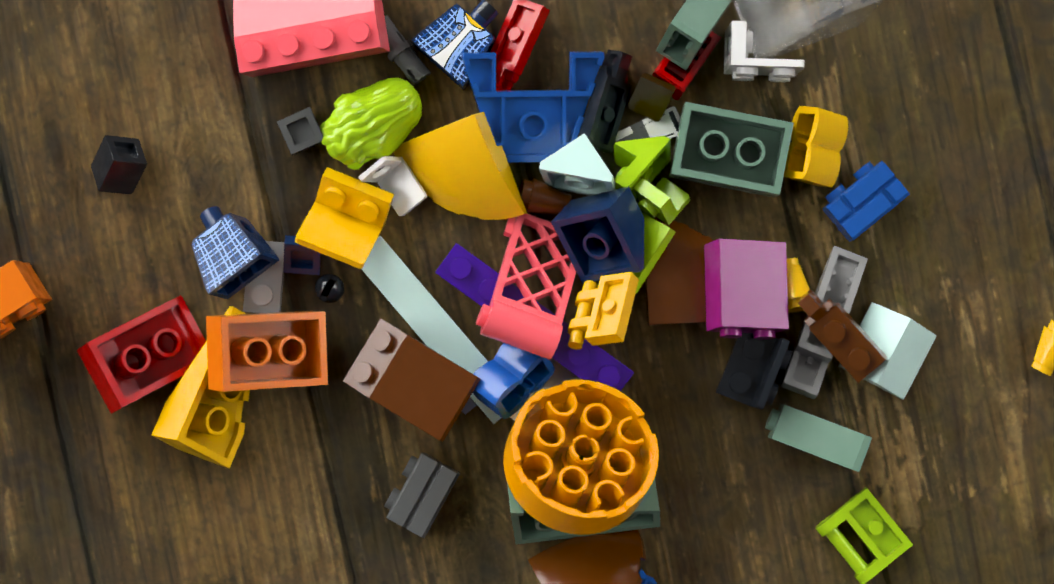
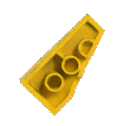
M229 306L224 315L246 313L234 306ZM207 341L166 400L151 435L178 450L230 469L244 435L245 423L241 422L244 401H249L250 390L228 392L209 390Z

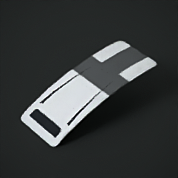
M674 106L665 110L659 122L649 118L639 121L618 131L615 141L666 136L669 139L674 138L678 133L680 116Z

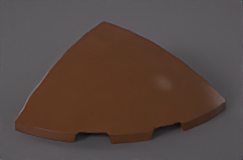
M654 218L670 227L676 233L645 280L648 325L705 323L704 245L714 240L688 227L686 224L672 221L670 225H667L659 218Z
M637 529L574 537L540 552L528 559L541 584H641L642 579L638 572L641 561L646 560L643 539Z

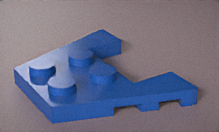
M461 52V58L479 112L485 113L497 146L502 145L508 163L541 162L578 138L584 120L583 115L589 97L592 96L598 70L604 60V52H569L568 90H496V53Z

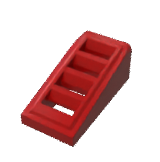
M713 31L710 33L704 43L707 47L705 49L701 47L696 55L699 57L698 60L693 59L688 67L690 69L689 73L664 57L652 76L675 86L676 89L672 98L679 100L722 37Z

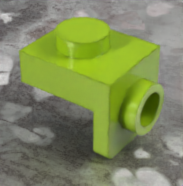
M642 178L633 188L640 201L638 203L639 208L652 218L657 217L667 225L671 224L690 201L689 194L667 178H662L656 186Z

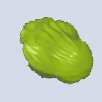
M387 78L352 93L342 94L334 102L335 110L330 118L320 125V130L324 136L321 143L326 146L328 154L333 159L342 162L352 170L360 169L366 162L374 158L380 159L383 156H390L399 148L412 129L418 124L422 116L420 96L414 86L401 78Z

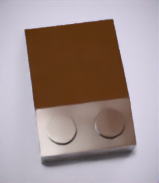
M380 318L343 382L443 442L475 390L480 378Z

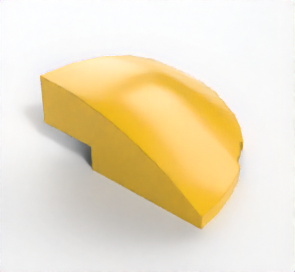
M484 112L473 114L406 141L394 152L395 157H403L427 196L446 210L458 215L463 214L482 220L508 219L527 213L502 145H496Z

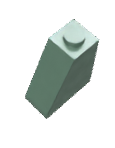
M686 0L670 23L656 52L684 70H687L732 0Z
M780 404L778 410L774 408L771 410L765 429L770 430L768 438L860 472L872 440L870 436L785 404Z

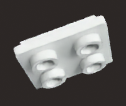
M731 21L725 30L724 74H733L732 80L753 81L754 76L765 75L769 76V81L790 82V78L795 77L804 69L805 60L748 58V53H752L753 32L747 31V21Z

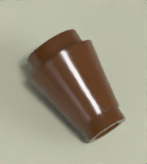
M532 178L531 181L523 179L519 188V193L527 213L558 215L572 200L571 194H567L535 178Z

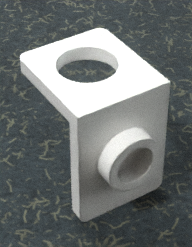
M383 156L358 177L361 182H377L381 189L394 194L391 205L398 216H405L427 198L426 192L403 157Z

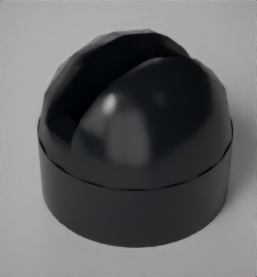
M333 274L321 276L315 284L317 297L326 303L337 302L342 298L345 291L343 281ZM329 280L336 281L328 297L322 295Z

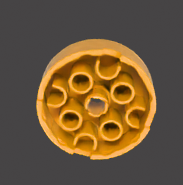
M566 380L560 385L546 390L544 388L530 397L519 411L505 444L504 472L513 496L520 506L534 519L560 532L588 535L601 533L618 526L637 509L652 485L658 468L659 449L655 434H652L649 425L644 419L645 413L627 395L600 382ZM578 454L584 456L585 458H583V460L579 459L580 456Z

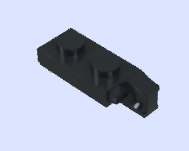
M616 50L607 51L602 66L598 71L596 84L579 134L581 136L585 133L595 150L607 154L612 152L632 86L628 84L627 75L632 56Z

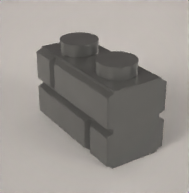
M422 452L419 458L411 456L402 472V475L407 477L401 491L394 487L384 507L390 510L386 516L387 519L425 539L460 472Z

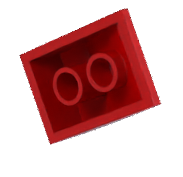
M180 295L87 342L77 349V352L112 414L182 377L206 340L183 297Z

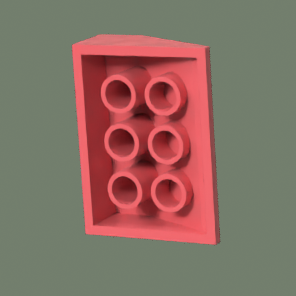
M233 0L234 42L239 73L249 77L390 52L382 0Z

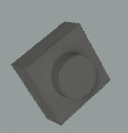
M310 107L277 121L293 156L322 142L323 133Z

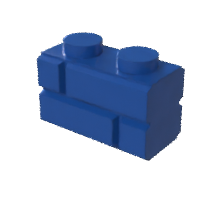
M870 161L853 174L857 180L848 188L840 184L825 196L829 203L822 208L824 213L849 242L855 240L910 195L883 161H880L875 166Z

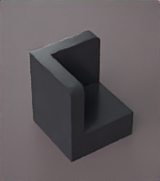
M104 136L91 164L99 192L132 194L147 166L139 139Z

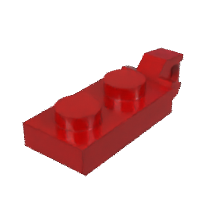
M513 0L490 51L496 53V90H511L513 83H516L519 76H521L550 12L545 6L528 0Z

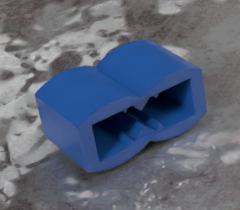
M503 343L494 359L488 361L474 372V375L479 377L480 381L473 393L479 401L497 415L507 419L524 405L531 393L540 389L550 379L555 371V367L551 360Z

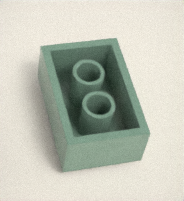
M685 102L682 107L669 177L776 198L781 192L794 123Z

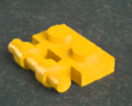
M633 272L601 276L599 285L591 280L584 282L582 291L577 293L575 306L577 307L575 318L570 320L568 334L570 335L568 346L575 350L582 349L584 339L592 346L624 342L639 279Z

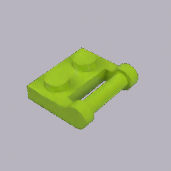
M866 487L815 527L821 537L826 536L854 570L856 573L854 577L860 584L867 583L913 546L911 541ZM846 520L876 557L869 564L863 560L837 526Z

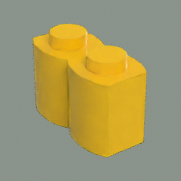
M799 106L792 121L794 123L791 135L792 142L789 145L784 177L814 186L832 188L840 171V151L845 144L848 134V118L818 107Z

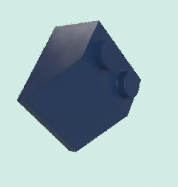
M629 186L571 200L551 221L582 284L587 280L598 281L604 275L625 272L637 273L644 269V216Z

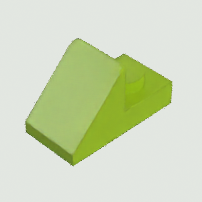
M666 136L616 142L614 144V161L622 168L614 180L615 190L629 186L636 200L638 197L633 188L639 181L644 178L651 183L670 162L671 139Z

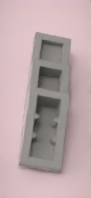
M834 246L815 294L823 303L828 299H831L835 304L838 302L849 314L868 258ZM805 321L801 327L780 387L815 399L818 396L828 363L832 360L833 355L809 330Z

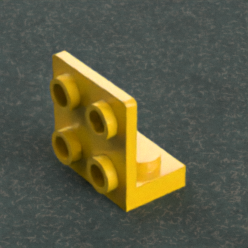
M327 167L322 175L315 202L296 234L295 243L362 269L386 223L394 194Z

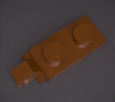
M811 289L800 298L798 304L808 315L804 321L808 325L809 330L858 383L886 360L887 356L838 302L835 304L831 299H828L823 303Z

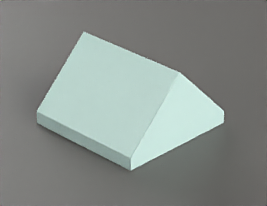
M585 133L540 162L539 171L544 182L559 190L589 196L615 190V181L612 173Z
M871 302L860 327L884 352L887 358L867 375L864 380L904 400L937 335L913 319Z

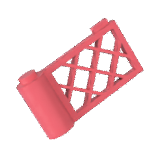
M526 213L508 218L503 235L509 237L502 265L490 305H482L476 325L481 327V335L551 360L562 335V323L576 270L568 254L562 256L553 241L558 240L559 237L552 223ZM522 224L536 229L541 239L528 243L521 232ZM545 245L554 260L540 264L532 250ZM524 253L532 268L519 273L512 258ZM558 266L565 277V281L553 286L545 271ZM537 274L545 290L532 294L523 279ZM516 283L524 298L515 301L502 296L504 287ZM550 296L557 308L555 315L542 311L537 300Z

